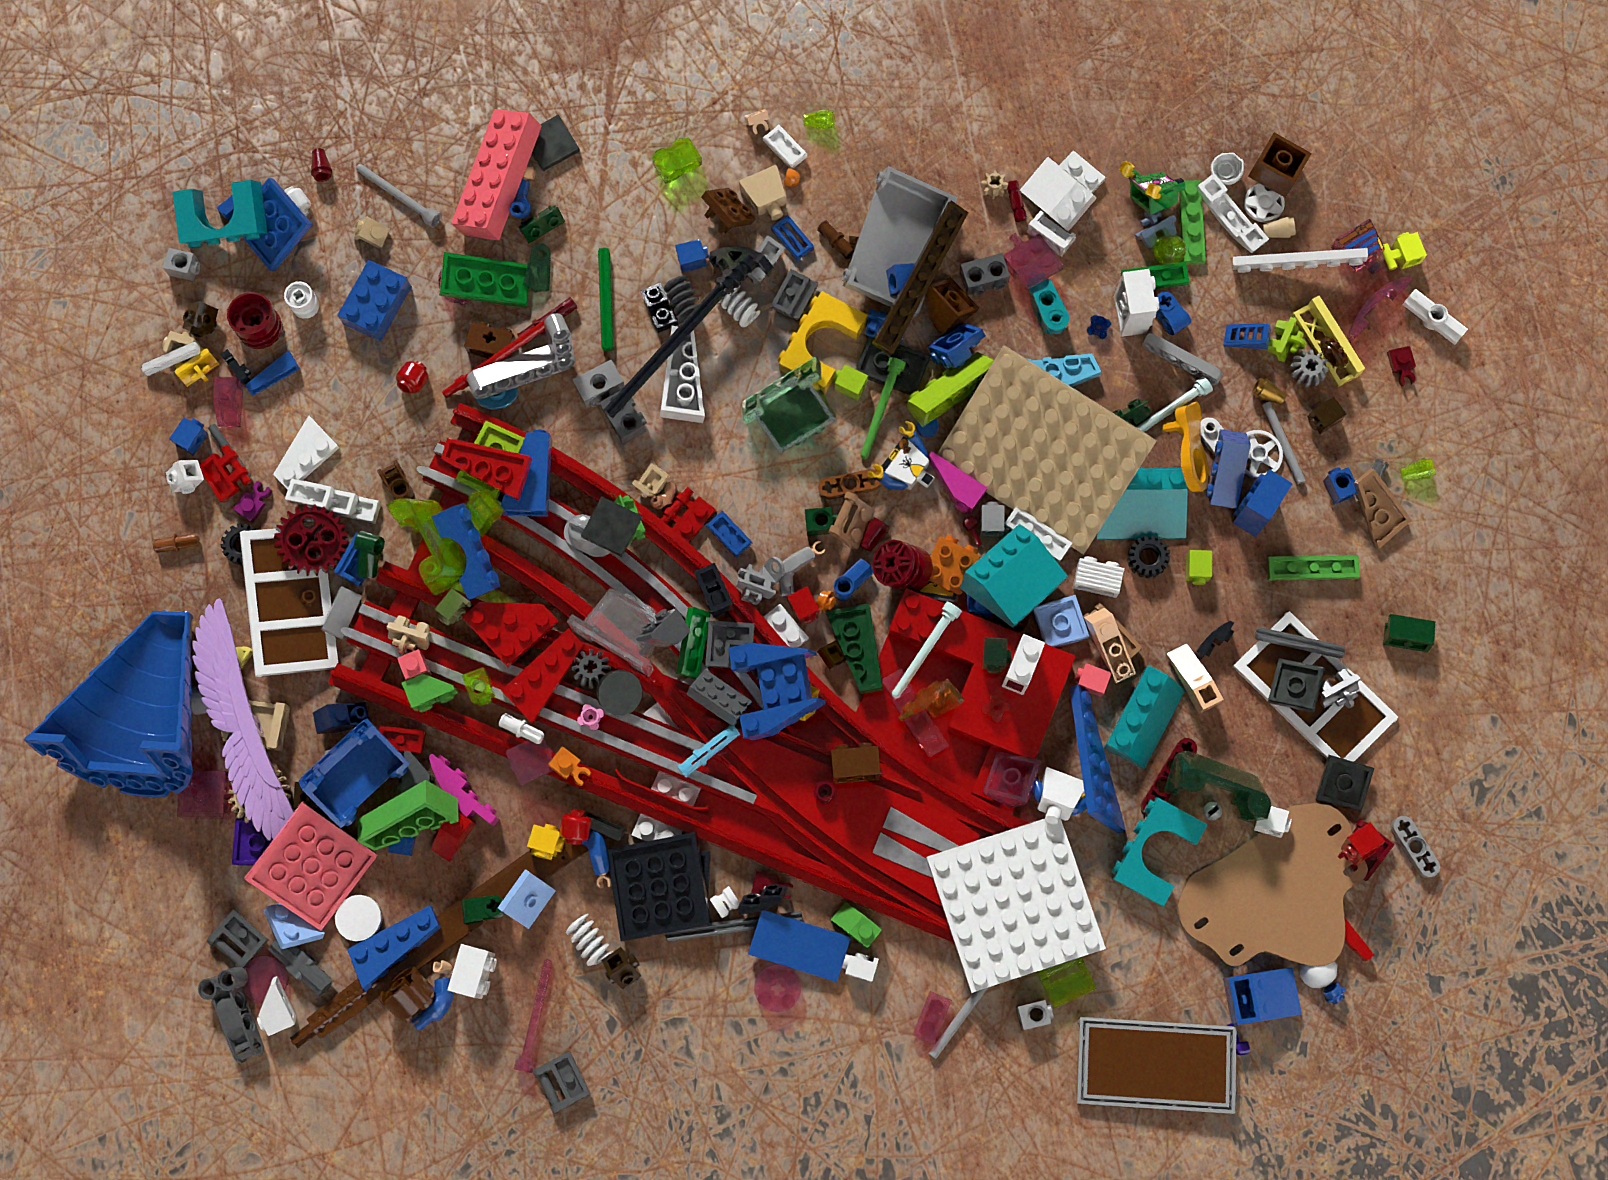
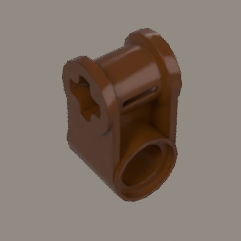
M394 460L392 465L383 470H377L385 486L388 487L398 503L407 504L412 501L414 491L397 460ZM401 488H406L404 494L397 495Z

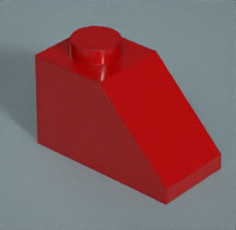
M458 812V822L450 824L447 821L442 823L431 850L451 862L476 823Z

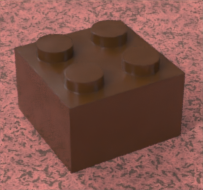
M1274 132L1248 177L1286 198L1312 153Z
M861 743L858 748H850L849 745L835 746L836 749L831 750L833 784L880 779L878 746H873V743Z

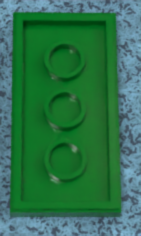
M444 252L439 296L526 308L531 265Z

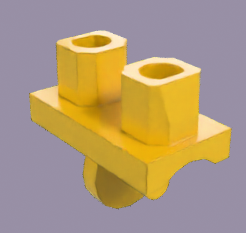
M200 346V354L194 356L189 361L184 360L175 364L176 370L174 372L187 387L200 378L207 382L209 379L205 374L219 365L207 348L203 349Z

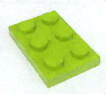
M485 421L474 444L520 453L525 438ZM461 470L456 477L457 482L494 499H497L501 491Z

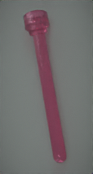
M546 959L543 963L522 1056H519V1059L515 1061V1070L528 1073L533 1071L534 1064L532 1063L533 1058H531L553 965L550 959Z

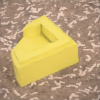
M246 646L236 647L241 669L253 655V650Z

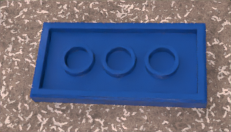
M764 910L760 913L748 955L837 982L851 936Z

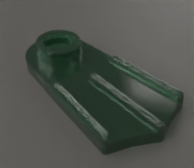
M538 243L533 246L523 285L530 288L534 293L550 290L551 252L545 244ZM537 251L542 252L543 257H540Z

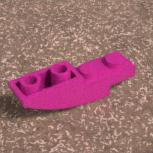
M431 754L429 759L435 777L442 790L458 798V810L470 820L477 813L492 826H495L500 820L495 816L497 811L487 803L485 806L481 805L478 802L480 797L470 789L465 792L470 786V783L466 781L468 776L459 768L455 771L448 766L451 762L441 754L438 757Z

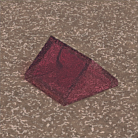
M997 751L983 793L1009 808L1027 804L1041 761Z

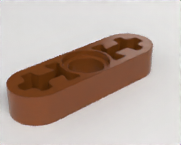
M874 469L824 478L819 483L818 491L822 498L830 500L844 497L846 492L861 494L876 491L880 488L881 483L877 480L875 485H871L870 482H864L863 488H860L858 477H862V481H867L869 479L867 473L873 472L875 474L876 472ZM847 479H853L857 485L853 490H848L844 487V482ZM837 481H840L842 492H838V488H833L831 493L822 490L825 488V484H829L830 487H836Z

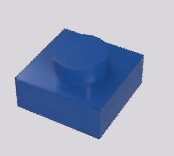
M416 836L401 837V842L389 845L388 852L412 856Z

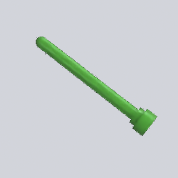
M890 357L888 360L887 371L889 374L860 454L862 459H867L870 455L896 377L904 371L906 362L900 359Z

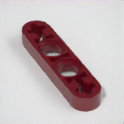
M1183 738L1174 747L1141 802V811L1145 816L1147 814L1144 812L1146 802H1149L1150 799L1153 800L1155 797L1151 795L1152 792L1157 797L1164 798V801H1168L1197 752V745L1194 740ZM1188 743L1190 745L1189 749L1192 752H1187L1184 755L1183 759L1187 760V762L1185 763L1181 758L1175 757L1174 755L1176 753L1177 756H1180V754L1183 751L1181 745H1186ZM1177 762L1180 764V772L1178 774L1171 773L1168 768L1169 763ZM1159 781L1168 783L1169 791L1167 793H1160L1158 791L1157 783Z

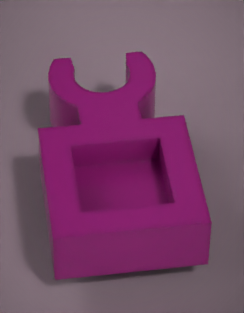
M259 481L254 484L253 493L245 492L233 508L235 512L252 523L266 506L262 500L269 497L272 493L269 487L264 492H259L263 485Z

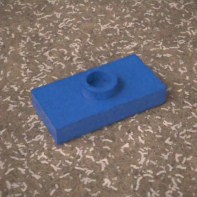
M723 511L706 525L735 558H738L753 544Z

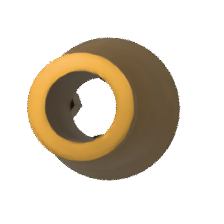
M1259 378L1252 389V394L1255 395V398L1278 405L1284 402L1287 395L1267 378Z

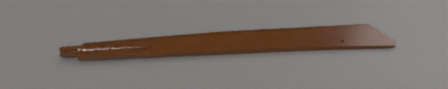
M602 834L604 840L608 838V836ZM564 842L561 853L557 852L556 857L553 856L552 860L533 856L530 854L531 850L526 852L439 914L437 918L441 928L419 947H415L407 953V957L404 960L398 961L393 965L383 978L379 977L373 982L370 989L367 991L363 990L359 979H356L307 1018L309 1024L290 1037L292 1044L298 1049L316 1035L321 1039L326 1037L379 999L383 990L387 993L391 988L389 982L403 970L409 968L412 971V967H415L417 970L421 969L488 921L464 924L461 900L497 895L504 899L525 869L544 881L589 851L587 846ZM495 901V905L492 906L491 909L497 912L496 908L499 907L500 904Z

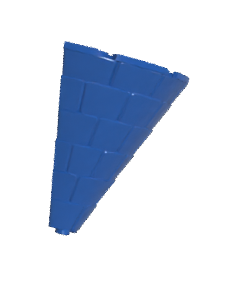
M153 611L89 673V676L45 717L46 719L39 726L26 735L24 741L41 756L48 754L52 758L57 759L56 766L103 788L107 784H111L114 787L120 788L119 791L123 794L155 798L167 797L170 791L176 794L182 792L188 786L193 774L191 731L193 615L186 611Z

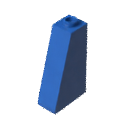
M538 429L526 433L519 454L530 456L532 462L519 501L507 494L504 495L500 506L503 516L548 517L552 438L550 433H546L545 430Z

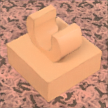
M763 109L744 116L746 124L752 125L751 130L754 134H758L756 129L758 124H762L765 131L768 130V124L765 122V120L770 119L767 110Z

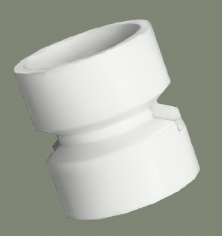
M294 282L286 288L284 299L297 317L306 319L313 317L317 313L319 300L307 283Z

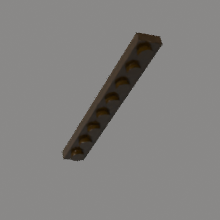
M952 200L947 203L872 342L874 346L889 356L894 354L969 213Z

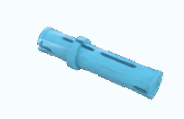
M728 726L699 750L695 749L689 758L677 766L685 778L688 777L690 773L701 765L705 766L707 760L722 750L737 736H740V733L735 726ZM726 737L722 742H720V743H719L717 746H715L712 750L710 749V748H711L712 746H714L717 742H719L722 738ZM707 752L703 757H701V758H700L698 761H696L693 765L691 764V763H692L693 761H695L698 757H700L703 753Z

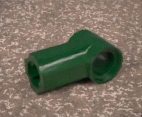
M360 531L354 541V547L358 550L357 574L362 578H374L377 576L378 558L384 549L385 541L384 538L365 531Z

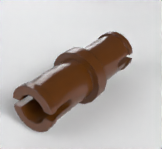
M827 220L823 221L818 226L817 231L845 259L851 258L855 248Z

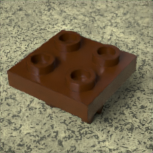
M730 188L708 190L701 196L709 206L704 216L708 219L717 215L723 222L718 229L720 234L723 232L726 234L733 227L751 225L756 219L751 214L750 208L744 205L737 198L736 192Z

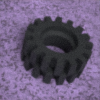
M240 523L237 524V527L231 526V531L228 532L226 530L224 532L226 537L222 536L221 541H223V544L220 545L226 558L236 565L243 566L242 553L236 551L235 543L240 538L241 531L256 529L248 524L243 526Z
M1147 535L1133 543L1128 552L1127 561H1129V567L1133 568L1132 572L1134 574L1137 572L1139 577L1146 576V579H1150L1151 576L1153 578L1157 577L1165 570L1170 561V551L1166 549L1167 544L1161 542L1162 539L1159 538L1157 540L1152 535L1148 538ZM1145 549L1153 550L1157 555L1156 563L1152 565L1143 563L1140 558L1141 552Z

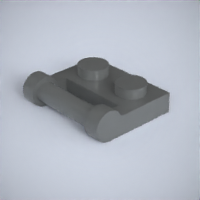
M234 909L206 940L210 946H215L235 964V967H242L244 969L247 968L250 961L269 941L266 936ZM222 935H227L246 954L243 957L238 955L221 939Z
M570 1051L532 1071L535 1078L538 1077L552 1105L550 1109L553 1114L591 1094ZM551 1069L566 1098L561 1102L546 1073Z

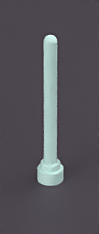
M1202 376L1195 381L1193 389L1136 428L1145 432L1196 396H1206L1213 391L1210 382Z
M947 601L942 608V618L893 690L892 696L894 698H899L949 622H953L955 618L958 619L962 613V610Z

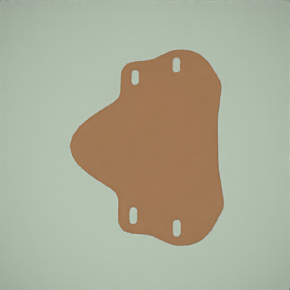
M1319 803L1291 806L1286 809L1289 811L1288 818L1292 819L1288 833L1284 832L1281 838L1260 832L1225 858L1195 872L1189 878L1181 894L1178 906L1179 919L1187 933L1198 941L1210 946L1230 966H1240L1256 954L1265 951L1309 966H1325L1333 963L1341 954L1345 940L1343 896L1347 890L1363 880L1368 871L1364 860L1357 865L1358 869L1349 876L1344 875L1343 871L1353 863H1349L1344 857L1339 859L1338 855L1343 851L1341 846L1347 837L1352 834V830L1348 820L1336 808ZM1340 824L1342 829L1333 836H1329L1327 831L1334 825ZM1203 917L1209 920L1202 928L1195 929L1194 924ZM1242 944L1244 946L1243 951L1237 955H1230V950L1236 945Z

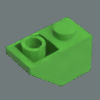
M425 674L402 682L411 708L415 711L419 710V712L431 709L433 707L432 704L439 701L441 703L448 702L454 698L453 695L458 694L457 689L453 685Z

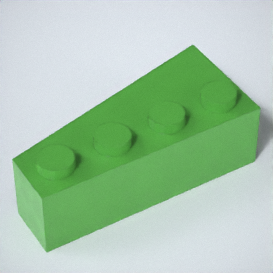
M424 780L358 818V842L375 851L401 842V837L418 836L421 830L441 828V823L447 821L450 824L458 822V798Z

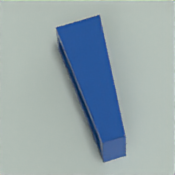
M288 350L245 384L249 393L254 396L298 371L300 367Z

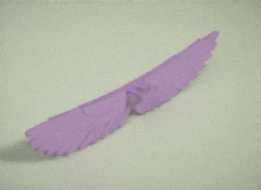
M216 599L214 609L209 604L205 609V617L203 615L200 616V628H195L197 641H193V649L196 656L194 655L192 658L199 672L195 671V677L198 683L201 684L198 685L200 693L205 696L202 697V702L210 708L206 709V712L213 719L211 723L222 731L232 733L225 743L222 756L226 757L225 768L229 769L228 778L229 781H233L232 789L237 794V801L240 806L245 805L247 819H252L255 829L258 832L262 829L264 836L267 840L271 841L272 838L276 837L294 811L261 738H265L259 718L253 715L231 624L228 621L223 601Z

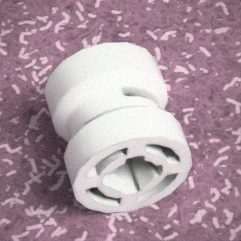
M729 886L719 896L715 895L710 898V901L722 918L727 916L731 909H737L740 904Z

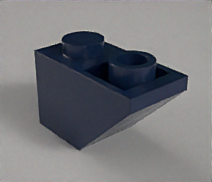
M366 702L327 704L313 712L317 734L338 733L354 729L360 722L369 719Z

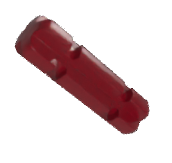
M1017 180L1008 182L1007 190L1010 194L1009 198L1012 211L1014 212V219L1016 222H1022L1026 220L1027 215L1024 210L1021 191H1019V183Z

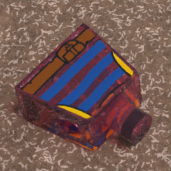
M1371 219L1366 220L1336 238L1331 246L1332 250L1368 248L1367 261L1363 262L1362 265L1351 266L1349 263H1346L1353 271L1366 266L1369 272L1374 275L1383 268L1377 258L1381 256L1385 248Z

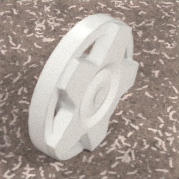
M1260 183L1251 187L1244 197L1246 213L1258 222H1272L1284 210V197ZM1254 191L1255 196L1249 197V195ZM1250 208H1255L1256 214ZM1268 213L1275 214L1274 216L1266 217Z

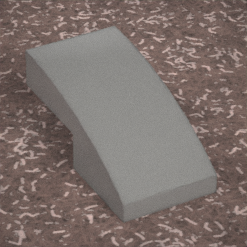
M341 586L331 609L327 613L321 630L342 639L344 634L341 632V628H348L362 595Z

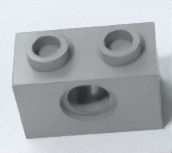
M612 360L572 379L586 408L600 405L599 402L622 390L625 386ZM599 382L605 383L602 389L594 388Z

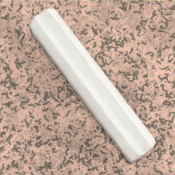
M192 342L144 363L141 368L142 372L146 376H150L200 354L201 348L196 342Z

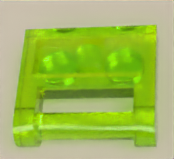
M1082 957L1036 972L1053 1009L1097 989ZM1075 964L1077 965L1079 971L1050 983L1049 976Z

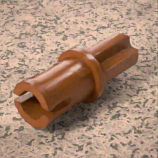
M197 533L181 536L173 534L172 537L154 539L153 549L156 553L172 550L179 552L183 548L198 546L200 539Z

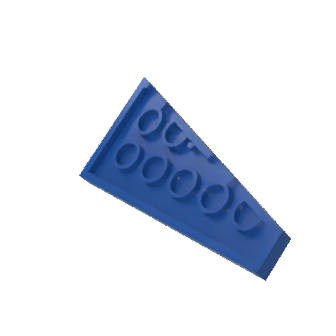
M1078 684L1071 686L1070 694L1087 814L1117 833L1125 832V824L1110 774L1111 768L1105 756L1092 709L1091 696L1088 691Z

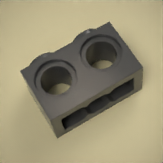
M1003 253L963 263L960 266L959 273L967 295H981L986 290L993 288L994 290H1000L1009 283L1010 275ZM998 271L1001 275L993 276L990 272ZM976 276L980 281L973 282L970 280V277Z
M620 391L599 402L603 412L604 408ZM633 398L626 403L625 407L614 418H611L604 412L623 445L646 432L644 424L647 422L641 412L637 413L633 408L636 405ZM633 421L636 423L635 427L631 429L625 428L627 422Z

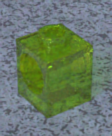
M484 667L462 675L470 700L474 705H485L492 701L491 698L496 697ZM479 683H484V691L475 693V686Z

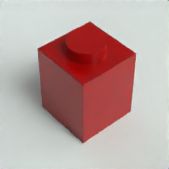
M807 586L787 596V601L799 624L804 622L809 624L818 618L817 615L820 614V609Z

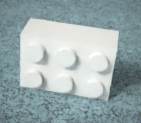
M1149 269L1122 273L1114 294L1121 337L1147 334L1149 327L1152 326L1153 318L1156 317V312L1159 310L1158 297H1154L1153 292L1155 290L1154 276L1150 275Z

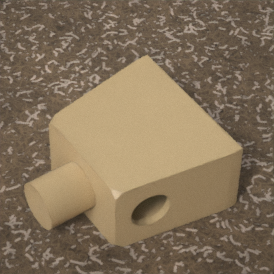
M777 165L739 180L741 193L757 215H763L768 212L773 221L783 216L780 207L786 204V196Z

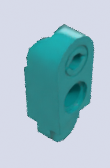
M1034 273L1028 280L1027 290L1037 319L1046 334H1059L1065 331L1068 326V311L1051 279L1049 280L1048 277L1041 273ZM1049 300L1051 305L1046 306L1041 301ZM1057 317L1058 322H1054L1052 318Z

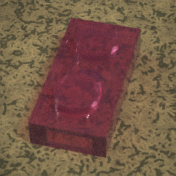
M930 991L912 1035L934 1044L952 1000Z

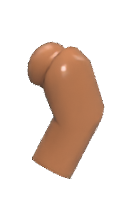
M667 482L664 493L651 497V506L655 509H662L671 505L677 484Z

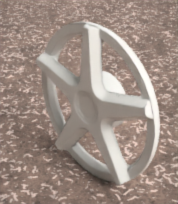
M1262 430L1246 432L1251 443L1248 456L1251 459L1250 471L1245 470V474L1250 478H1258L1260 474L1256 472L1260 463L1267 464L1273 468V472H1276L1283 460V450L1278 439ZM1254 434H1263L1272 440L1264 445L1258 444ZM1275 445L1279 449L1278 463L1268 456V452Z

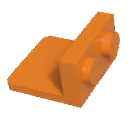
M947 534L945 538L939 537L930 555L933 570L929 581L955 594H961L963 590L960 587L965 571L976 563L981 556L977 554L978 549L968 544L964 548L957 544L958 539Z

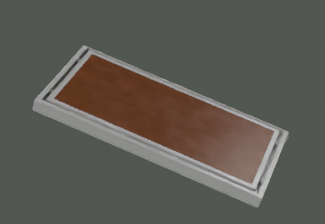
M1089 1017L1079 1018L1077 1104L1235 1114L1236 1027Z

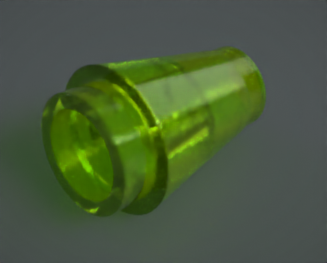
M827 108L804 113V127L808 126L825 130L834 128V110Z
M1424 457L1404 468H1400V473L1403 481L1431 479V476L1436 475L1433 460Z

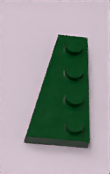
M870 604L825 611L860 693L882 691L883 685Z

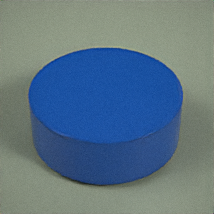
M936 418L924 427L919 422L916 425L917 433L923 438L935 436L939 428Z

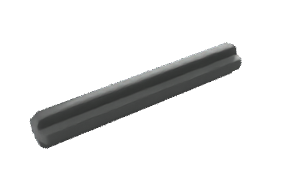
M1258 627L1255 632V639L1340 659L1345 654V647L1338 644Z

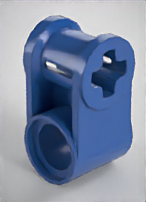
M1161 292L1157 296L1159 310L1156 312V317L1168 334L1173 336L1191 324L1189 314L1181 307L1171 293Z

